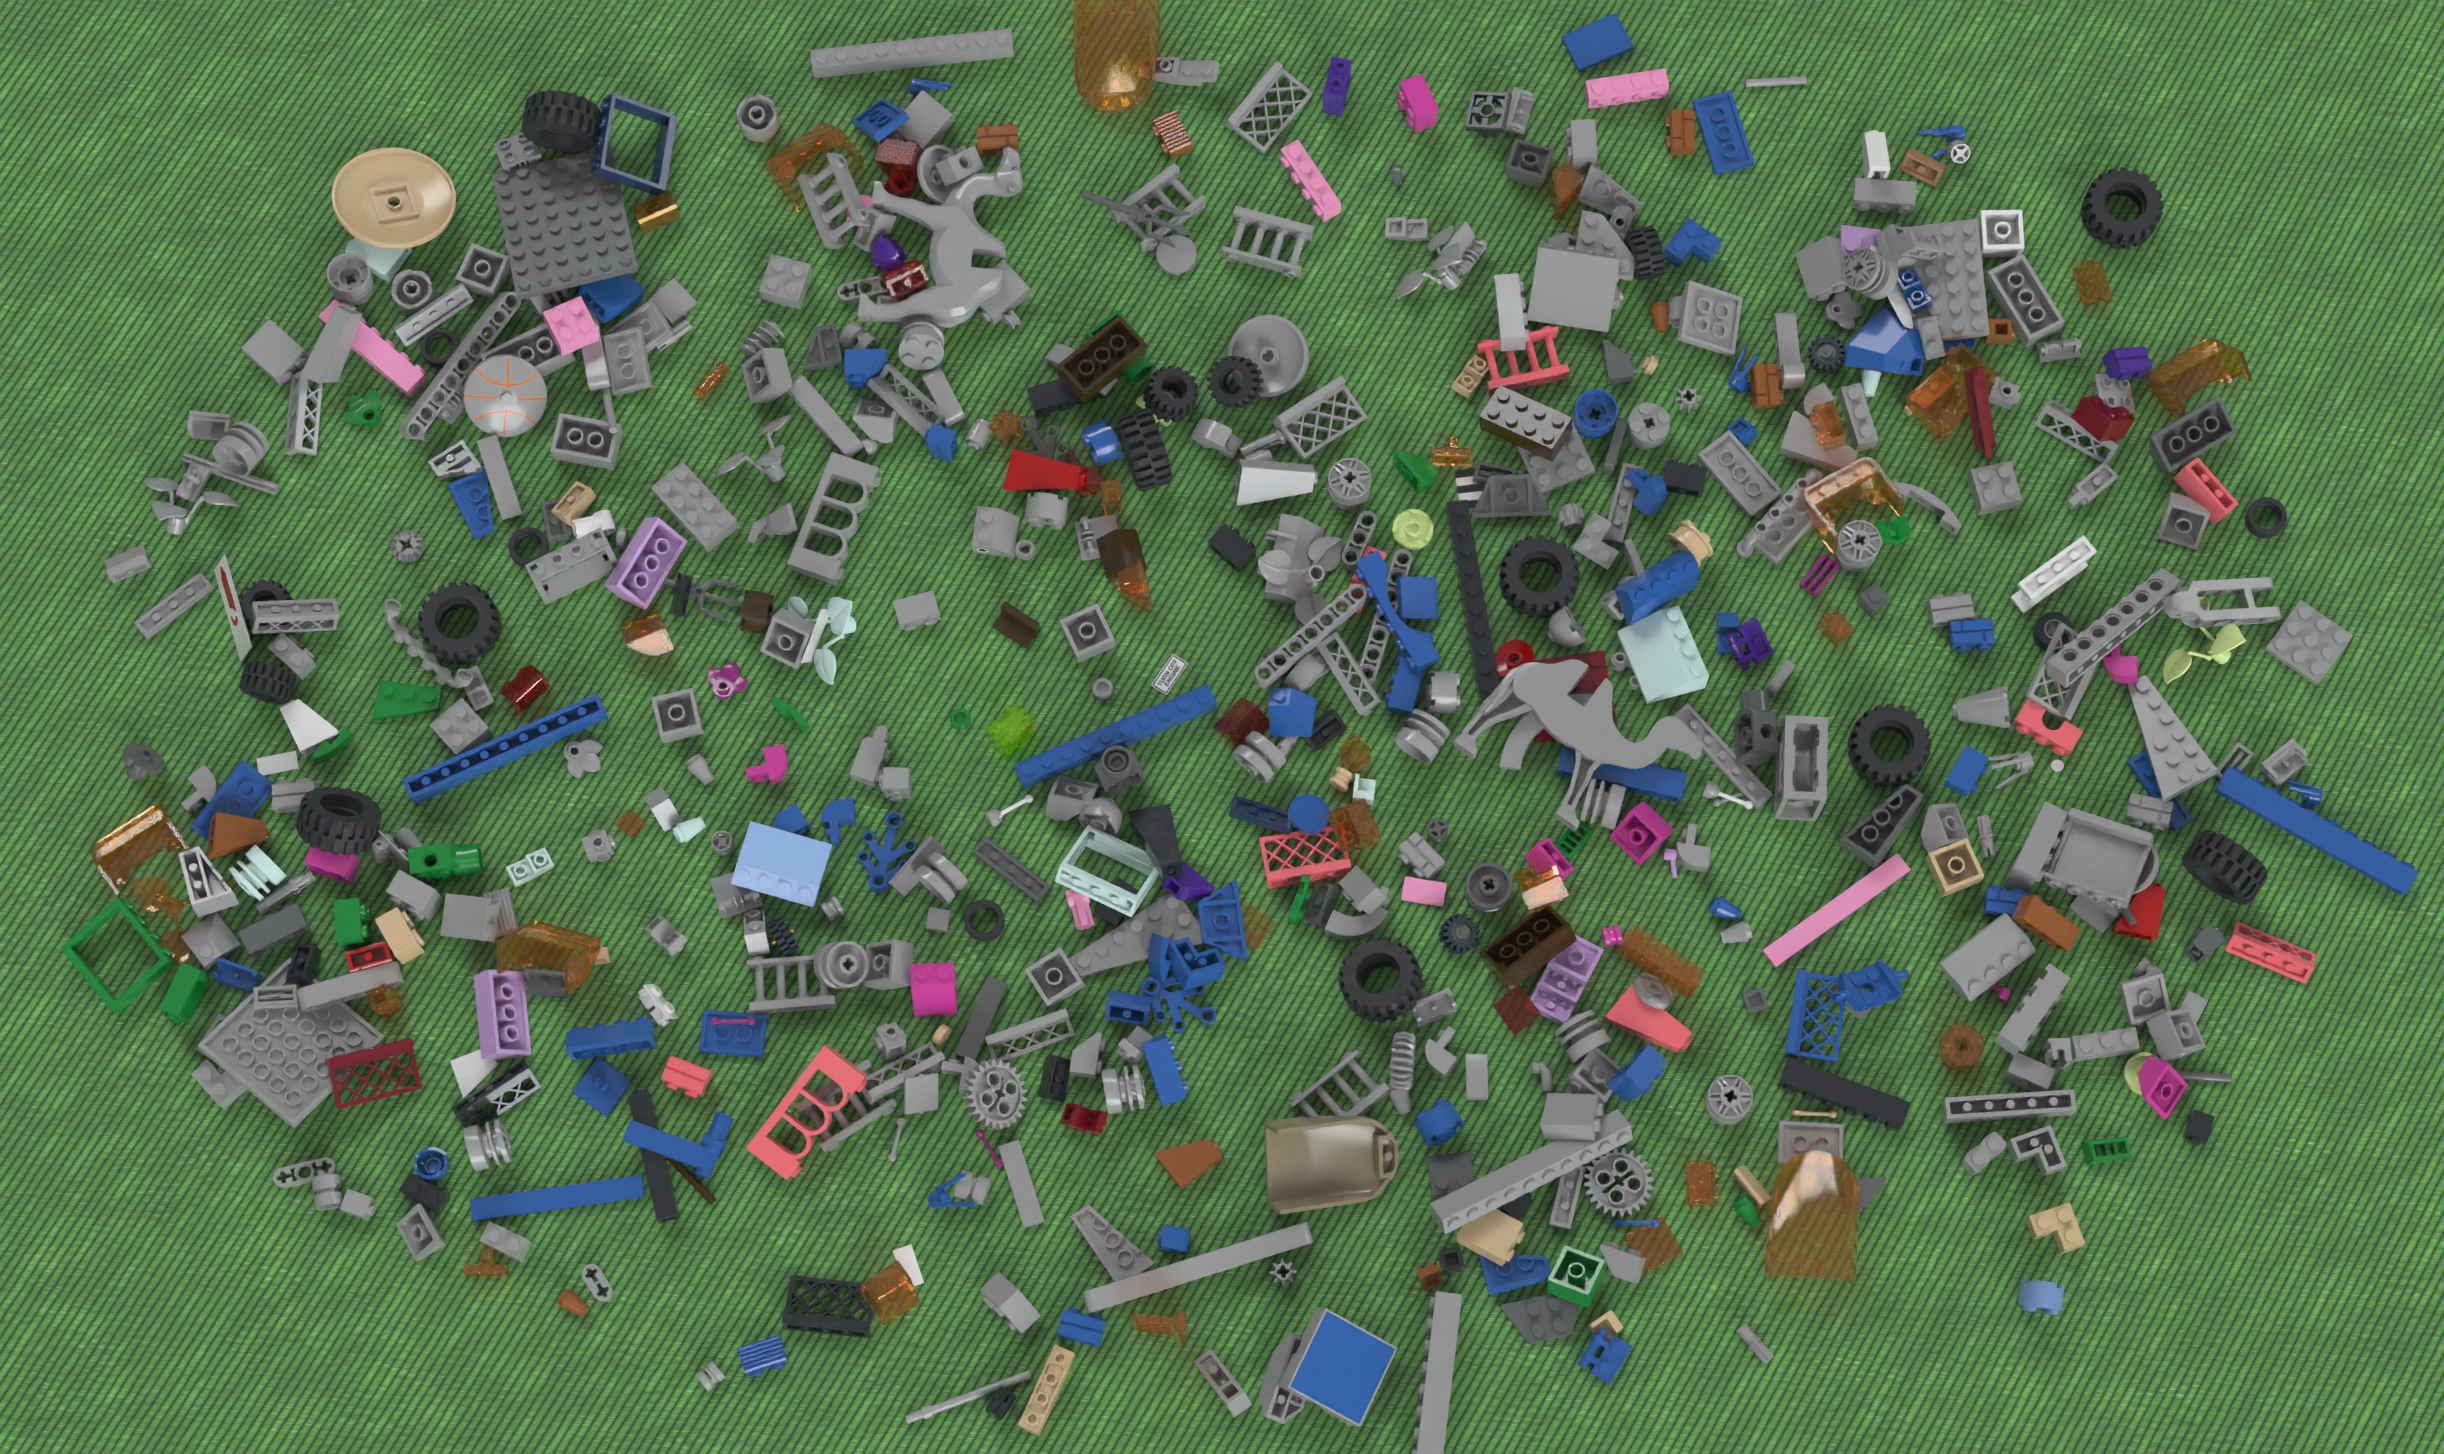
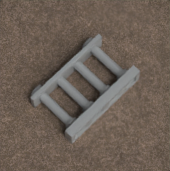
M828 153L827 158L830 165L817 175L801 174L797 177V180L825 248L839 250L844 246L841 235L854 225L869 227L871 223L843 154ZM834 172L837 182L823 193L820 182ZM841 190L844 200L830 210L827 200ZM848 207L851 218L837 228L834 218Z
M1173 163L1122 204L1132 207L1135 203L1141 209L1143 207L1147 211H1151L1152 209L1147 204L1148 200L1152 197H1157L1163 205L1178 209L1163 193L1165 187L1173 185L1189 203V206L1183 211L1190 212V214L1176 217L1174 213H1171L1174 217L1168 222L1178 226L1194 214L1198 215L1205 208L1206 201L1204 195L1196 200L1178 180L1180 168ZM1114 209L1111 211L1112 219L1116 224H1119L1121 221L1126 222L1142 240L1140 243V251L1142 253H1145L1147 250L1151 251L1157 246L1159 240L1148 236L1135 220H1128V214ZM1153 222L1158 228L1154 233L1162 237L1167 236L1173 231V229Z
M1235 206L1233 221H1236L1238 224L1231 247L1223 246L1222 257L1230 262L1239 261L1281 272L1290 278H1301L1302 266L1297 264L1304 241H1312L1314 226ZM1247 225L1256 226L1257 228L1250 253L1238 250L1245 226ZM1267 230L1277 233L1270 258L1258 255L1264 232ZM1287 235L1296 238L1289 263L1278 260L1284 236Z
M816 955L770 959L756 956L752 957V960H747L748 968L755 969L756 999H754V1002H749L751 1014L837 1008L835 995H831L829 988L820 983V994H818V997H810L807 993L806 964H814ZM797 965L799 995L797 998L789 999L786 996L785 966ZM776 967L778 997H776V1000L767 1001L764 991L763 968Z
M1356 1049L1353 1053L1348 1051L1341 1057L1342 1062L1304 1093L1300 1091L1291 1098L1290 1108L1294 1110L1299 1106L1308 1117L1318 1116L1306 1101L1316 1092L1335 1116H1361L1386 1096L1390 1088L1385 1082L1381 1085L1373 1082L1356 1062L1355 1059L1359 1057V1052ZM1348 1065L1369 1089V1095L1364 1099L1362 1097L1359 1098L1339 1074ZM1331 1079L1353 1103V1108L1348 1112L1342 1111L1322 1087Z
M868 1059L856 1066L867 1075H870L874 1070ZM832 1081L814 1094L830 1105H837L834 1095L841 1092L842 1088L835 1081ZM869 1081L866 1084L869 1090L877 1087L873 1081ZM850 1094L849 1099L861 1116V1119L850 1125L841 1109L833 1111V1115L843 1130L833 1137L828 1129L820 1133L825 1141L820 1144L824 1152L835 1150L840 1146L839 1142L882 1114L887 1116L892 1113L896 1106L895 1100L892 1098L886 1101L883 1097L877 1101L879 1107L868 1113L857 1094ZM806 1098L795 1105V1108L801 1117L803 1115L809 1116L817 1129L821 1128L824 1123L816 1112L817 1105Z

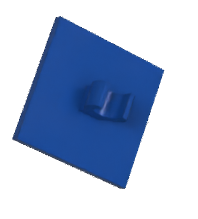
M597 1058L572 1092L607 1117L632 1084V1081L600 1058Z

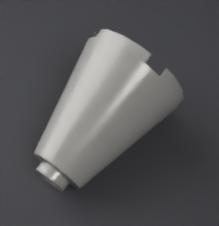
M2001 686L1958 699L1957 704H1953L1954 717H1958V721L2003 728L2011 727L2009 722L2010 704L2007 697L2008 686Z

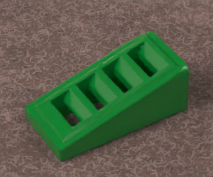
M1579 820V827L1587 832L1585 836L1578 830L1573 831L1569 828L1555 844V847L1561 851V854L1566 857L1569 863L1594 832L1593 829L1581 820ZM1573 832L1581 838V841H1578L1570 834ZM1566 839H1570L1572 842L1576 844V846L1573 847L1566 841ZM1562 844L1569 848L1571 852L1569 853L1561 847Z
M2128 1137L2089 1140L2082 1144L2086 1165L2132 1158ZM2117 1143H2120L2122 1154H2119ZM2110 1144H2111V1148H2112L2113 1155H2111V1152H2110V1148H2109V1145H2110ZM2100 1146L2103 1148L2104 1156H2102Z

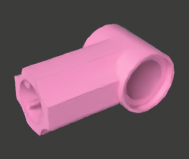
M1072 889L1066 890L1069 909L1072 910L1077 930H1085L1095 926L1089 906V897Z

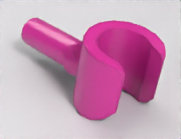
M1993 984L1991 988L1998 992L1997 1000L2007 1003L2010 998L2009 989Z

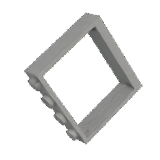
M600 527L526 564L525 567L545 605H548L612 573L618 562ZM599 533L600 538L595 540L594 535ZM608 556L609 560L607 561L604 560V557ZM537 565L538 568L532 571L531 567ZM548 586L549 590L547 591L544 590V587Z

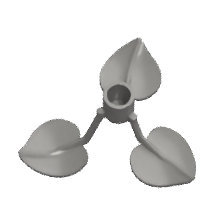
M1453 225L1433 236L1427 246L1430 252L1437 249L1439 257L1432 264L1434 270L1440 269L1437 273L1439 277L1437 278L1427 272L1422 273L1421 269L1411 272L1402 280L1398 287V300L1417 289L1423 282L1424 277H1428L1438 284L1443 283L1449 291L1454 290L1461 283L1459 276L1450 267V265L1463 262L1461 247L1456 243L1441 252L1442 246H1445L1454 235Z
M787 414L776 418L762 429L761 434H766L771 449L767 454L753 461L748 456H745V452L737 453L724 461L716 473V478L718 479L719 475L733 470L742 461H748L758 468L762 474L766 473L772 483L782 479L786 475V472L780 465L781 455L785 446L782 444L774 447L771 435L779 430L789 418H792V415Z
M162 477L145 479V484L149 488L167 491L170 495V503L154 501L152 509L159 521L168 518L166 531L172 534H182L184 524L189 523L191 516L202 501L215 505L239 507L238 503L227 494L218 491H204L203 496L199 497L186 516L187 512L184 508L174 505L173 491H177L180 486L177 482Z
M1323 537L1314 540L1307 550L1309 559L1314 562L1312 566L1304 570H1289L1292 565L1291 558L1282 550H1272L1258 558L1259 571L1271 584H1285L1288 581V573L1303 574L1304 580L1311 583L1306 593L1307 597L1299 598L1294 607L1296 618L1304 625L1327 607L1326 601L1321 594L1311 595V592L1317 586V582L1324 578L1325 572L1334 570L1339 564L1341 538Z

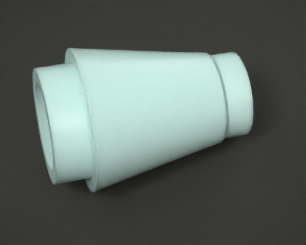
M1865 368L1861 371V382L1865 396H1875L1881 376L1880 371Z
M699 816L676 824V827L672 828L679 843H687L706 826Z

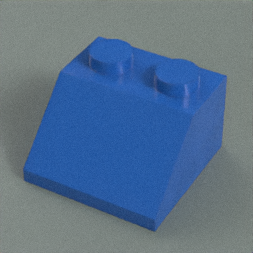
M845 349L844 374L848 387L853 389L869 387L867 383L870 378L878 377L885 365L889 363L886 349Z

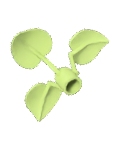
M2205 595L2198 597L2200 607L2204 610H2209L2210 603ZM2227 624L2218 631L2216 639H2214L2205 627H2199L2211 641L2206 646L2207 655L2191 650L2186 652L2183 648L2174 651L2164 664L2163 678L2165 683L2169 684L2189 669L2192 662L2190 655L2206 658L2208 661L2214 659L2219 664L2226 663L2231 656L2230 650L2246 642L2240 629L2235 624Z

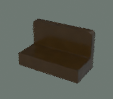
M1005 601L1000 607L1001 613L993 623V628L1022 647L1027 648L1039 632L1040 623Z

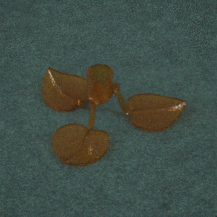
M155 876L134 880L133 885L136 898L145 910L158 912L162 908L163 911L171 915V919H173L178 931H167L160 943L164 947L167 946L171 949L172 957L177 962L173 966L181 965L182 962H186L191 957L193 952L181 938L189 930L182 931L176 915L182 912L184 904H191V901L178 900L170 896L171 887L164 878ZM223 879L233 891L234 884L227 879Z

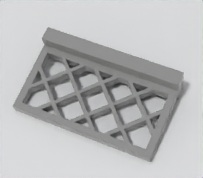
M1278 61L1274 63L1225 124L1229 130L1233 129L1263 154L1313 95L1312 91L1282 68L1283 65ZM1284 76L1289 80V87L1279 88L1278 79ZM1301 90L1306 96L1303 100H1294L1293 91ZM1290 91L1291 101H1280L1279 92ZM1267 92H1276L1277 102L1266 103L1265 95ZM1281 105H1292L1291 115H1282ZM1267 106H1278L1279 116H1268ZM1255 107H1264L1265 117H1254L1253 109ZM1279 119L1280 128L1270 130L1269 120ZM1265 120L1266 130L1256 131L1254 121ZM1242 122H1251L1252 131L1244 132L1239 126ZM1267 134L1268 142L1264 147L1257 142L1256 135Z
M1342 375L1278 415L1272 422L1276 429H1281L1302 460L1368 418L1344 383L1346 381ZM1341 391L1347 398L1346 404L1335 402L1336 395ZM1321 404L1331 405L1330 414L1320 412ZM1335 406L1345 408L1344 418L1334 415ZM1348 410L1356 411L1360 418L1357 420L1347 419ZM1306 414L1315 415L1314 425L1304 423V416ZM1319 416L1329 418L1328 428L1318 426ZM1333 420L1343 422L1342 430L1331 429ZM1290 424L1298 425V435L1291 434L1287 426ZM1303 427L1313 429L1312 438L1302 436ZM1317 430L1327 432L1325 441L1316 439ZM1301 440L1311 442V448L1306 453L1300 447Z
M2059 623L2025 695L2054 715L2053 718L2059 722L2072 719L2097 665L2096 663L2063 691H2061L2060 684L2054 679L2045 680L2044 670L2047 668L2048 659L2052 656L2055 649L2061 651L2066 645L2062 644V632L2064 631L2068 634L2069 643L2078 636L2077 632L2064 623ZM2053 681L2056 693L2049 695L2046 683ZM2039 685L2042 686L2044 697L2041 698L2034 694L2036 687ZM2057 696L2059 702L2057 709L2052 707L2050 697Z

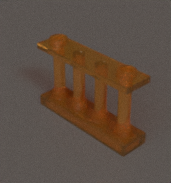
M1634 924L1621 943L1623 944L1618 950L1620 955L1649 974L1657 976L1661 979L1660 981L1688 999L1691 998L1706 972Z

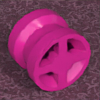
M1618 924L1613 925L1611 928H1601V936L1605 948H1609L1613 944H1623Z

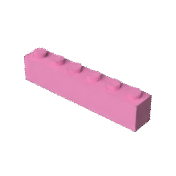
M334 299L318 316L321 323L325 326L335 306H344L346 303L342 302L340 304ZM361 317L351 349L411 399L428 382L424 375L426 372L419 365H412L410 363L411 359L405 353L401 352L399 354L395 350L396 346L388 339L384 341L380 337L379 331L374 327L369 328L366 326L367 322Z

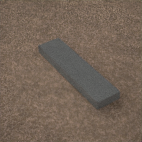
M986 836L982 838L972 851L973 855L1037 904L1051 889L1049 884Z
M987 976L955 1055L964 1059L967 1056L975 1061L977 1060L1008 983Z

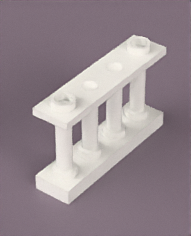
M2083 535L2020 581L2017 585L2020 590L2012 595L2010 599L2024 614L2087 568L2088 564L2085 561L2095 555L2097 551Z

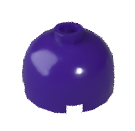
M885 231L874 240L871 246V254L873 256L871 262L878 270L882 268L889 273L898 272L910 264V262L906 261L907 256L895 239L891 242L887 238L890 234Z

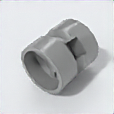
M853 321L844 329L839 342L847 349H874L878 338L870 332H865L864 327Z
M962 1170L961 1174L966 1172L967 1176L957 1182L954 1197L963 1200L971 1198V1202H976L983 1206L987 1199L992 1179L981 1175L976 1178L974 1173Z
M325 1174L311 1179L313 1191L317 1192L314 1196L316 1210H329L341 1206L343 1196L338 1191L341 1188L339 1174Z

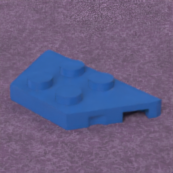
M1233 880L1224 888L1218 889L1209 897L1198 901L1197 912L1202 945L1212 949L1217 948L1219 952L1244 961L1247 960L1248 955L1237 880Z

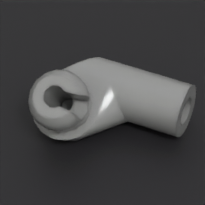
M1541 1061L1533 1063L1532 1073L1540 1074L1542 1091H1552V1074L1548 1067Z

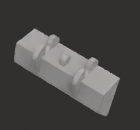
M1281 514L1278 531L1267 530L1265 540L1275 544L1274 550L1285 551L1290 556L1292 565L1289 570H1304L1312 566L1314 562L1307 555L1309 545L1314 540L1323 538L1325 529L1302 517ZM1258 568V575H1259L1260 577L1264 578V577L1261 575V573H1260V571H1259V568ZM1288 573V581L1285 584L1274 585L1268 581L1266 582L1264 599L1295 605L1299 598L1307 597L1306 593L1311 583L1304 580L1303 574Z

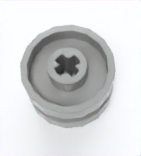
M1251 731L1245 738L1246 745H1239L1232 754L1235 760L1250 775L1260 782L1267 784L1274 776L1273 769L1280 770L1286 763V758L1266 737L1256 731Z
M933 851L927 858L930 868L920 865L914 872V875L934 896L945 904H949L955 897L952 888L962 890L968 883V880L954 864L940 853Z
M837 941L827 943L818 950L814 958L815 975L820 983L828 988L840 989L857 986L868 973L869 961L867 954L855 942Z

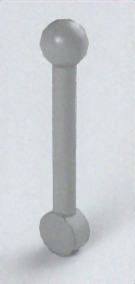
M1739 793L1732 796L1735 798L1744 797V794ZM1726 798L1714 799L1712 805L1718 807L1721 803L1730 800Z
M903 1118L897 1120L898 1127L892 1151L888 1155V1160L891 1162L896 1160L895 1152L901 1129L905 1126Z

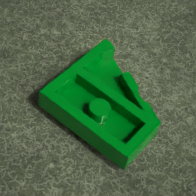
M1302 875L1301 884L1288 917V923L1296 925L1298 920L1302 921L1306 911L1303 908L1305 900H1310L1313 889H1310L1311 877Z

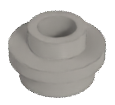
M1021 540L1016 544L1015 554L1019 559L1030 560L1035 555V545L1031 541ZM1023 548L1029 549V552L1026 554L1021 551Z

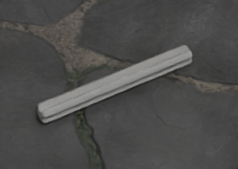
M184 453L181 462L190 466L193 461L203 467L210 468L212 474L276 495L279 485L250 474L244 477L235 476L224 470L218 463L189 453Z

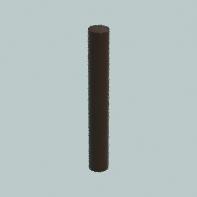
M667 1158V1161L710 1205L716 1202L717 1199L682 1162Z

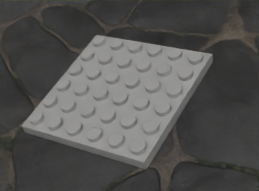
M287 959L259 987L294 985L295 983L285 980L292 959ZM315 978L313 979L312 984L319 983ZM297 984V990L305 987ZM293 992L260 993L258 994V996L271 994H293ZM252 993L198 1044V1048L291 1127L295 1128L333 1091L325 1058L378 1046L385 1039L380 1032L344 1002L306 1013L302 1012L299 1000L298 1007L254 1010V994ZM353 1066L346 1067V1068H348L349 1070H352ZM344 1069L334 1070L336 1080L342 1082L349 1072Z

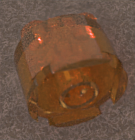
M1954 1024L1939 1039L1937 1052L1942 1063L1947 1068L1955 1071L1966 1070L1974 1066L1982 1056L1984 1039L1982 1034L1974 1027L1967 1024ZM1959 1044L1963 1045L1962 1051L1958 1050Z

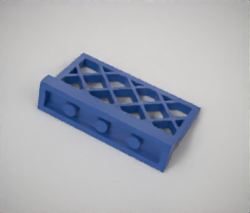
M1798 969L1785 1057L1794 1058L1796 1056L1837 1063L1846 1001L1842 999L1841 1002H1836L1840 1007V1012L1832 1017L1825 1007L1831 1004L1833 999L1823 1005L1816 995L1824 989L1831 995L1833 992L1829 986L1834 982L1838 983V977L1806 972L1807 970ZM1810 978L1818 979L1823 987L1814 993L1809 987ZM1814 997L1820 1007L1810 1013L1806 1007V1002ZM1823 1009L1830 1019L1820 1025L1814 1018V1015ZM1811 1018L1818 1028L1808 1034L1803 1028V1023ZM1832 1021L1837 1027V1033L1829 1037L1823 1030V1027ZM1820 1030L1827 1040L1817 1046L1810 1036ZM1806 1039L1814 1047L1809 1053L1799 1051L1800 1044ZM1829 1042L1834 1048L1833 1057L1824 1055L1820 1048Z

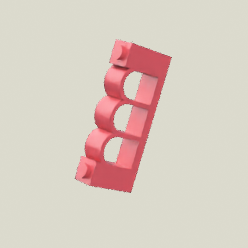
M828 1044L824 1045L746 1149L786 1180L791 1176L795 1178L802 1169L799 1165L803 1160L800 1158L809 1153L814 1145V1135L822 1133L830 1126L832 1112L842 1108L848 1102L850 1094L862 1091L867 1084L865 1079L868 1075ZM818 1069L842 1088L843 1098L839 1104L830 1105L806 1087ZM800 1093L823 1111L825 1122L821 1128L812 1129L787 1111ZM782 1117L805 1135L807 1143L803 1152H792L769 1135Z

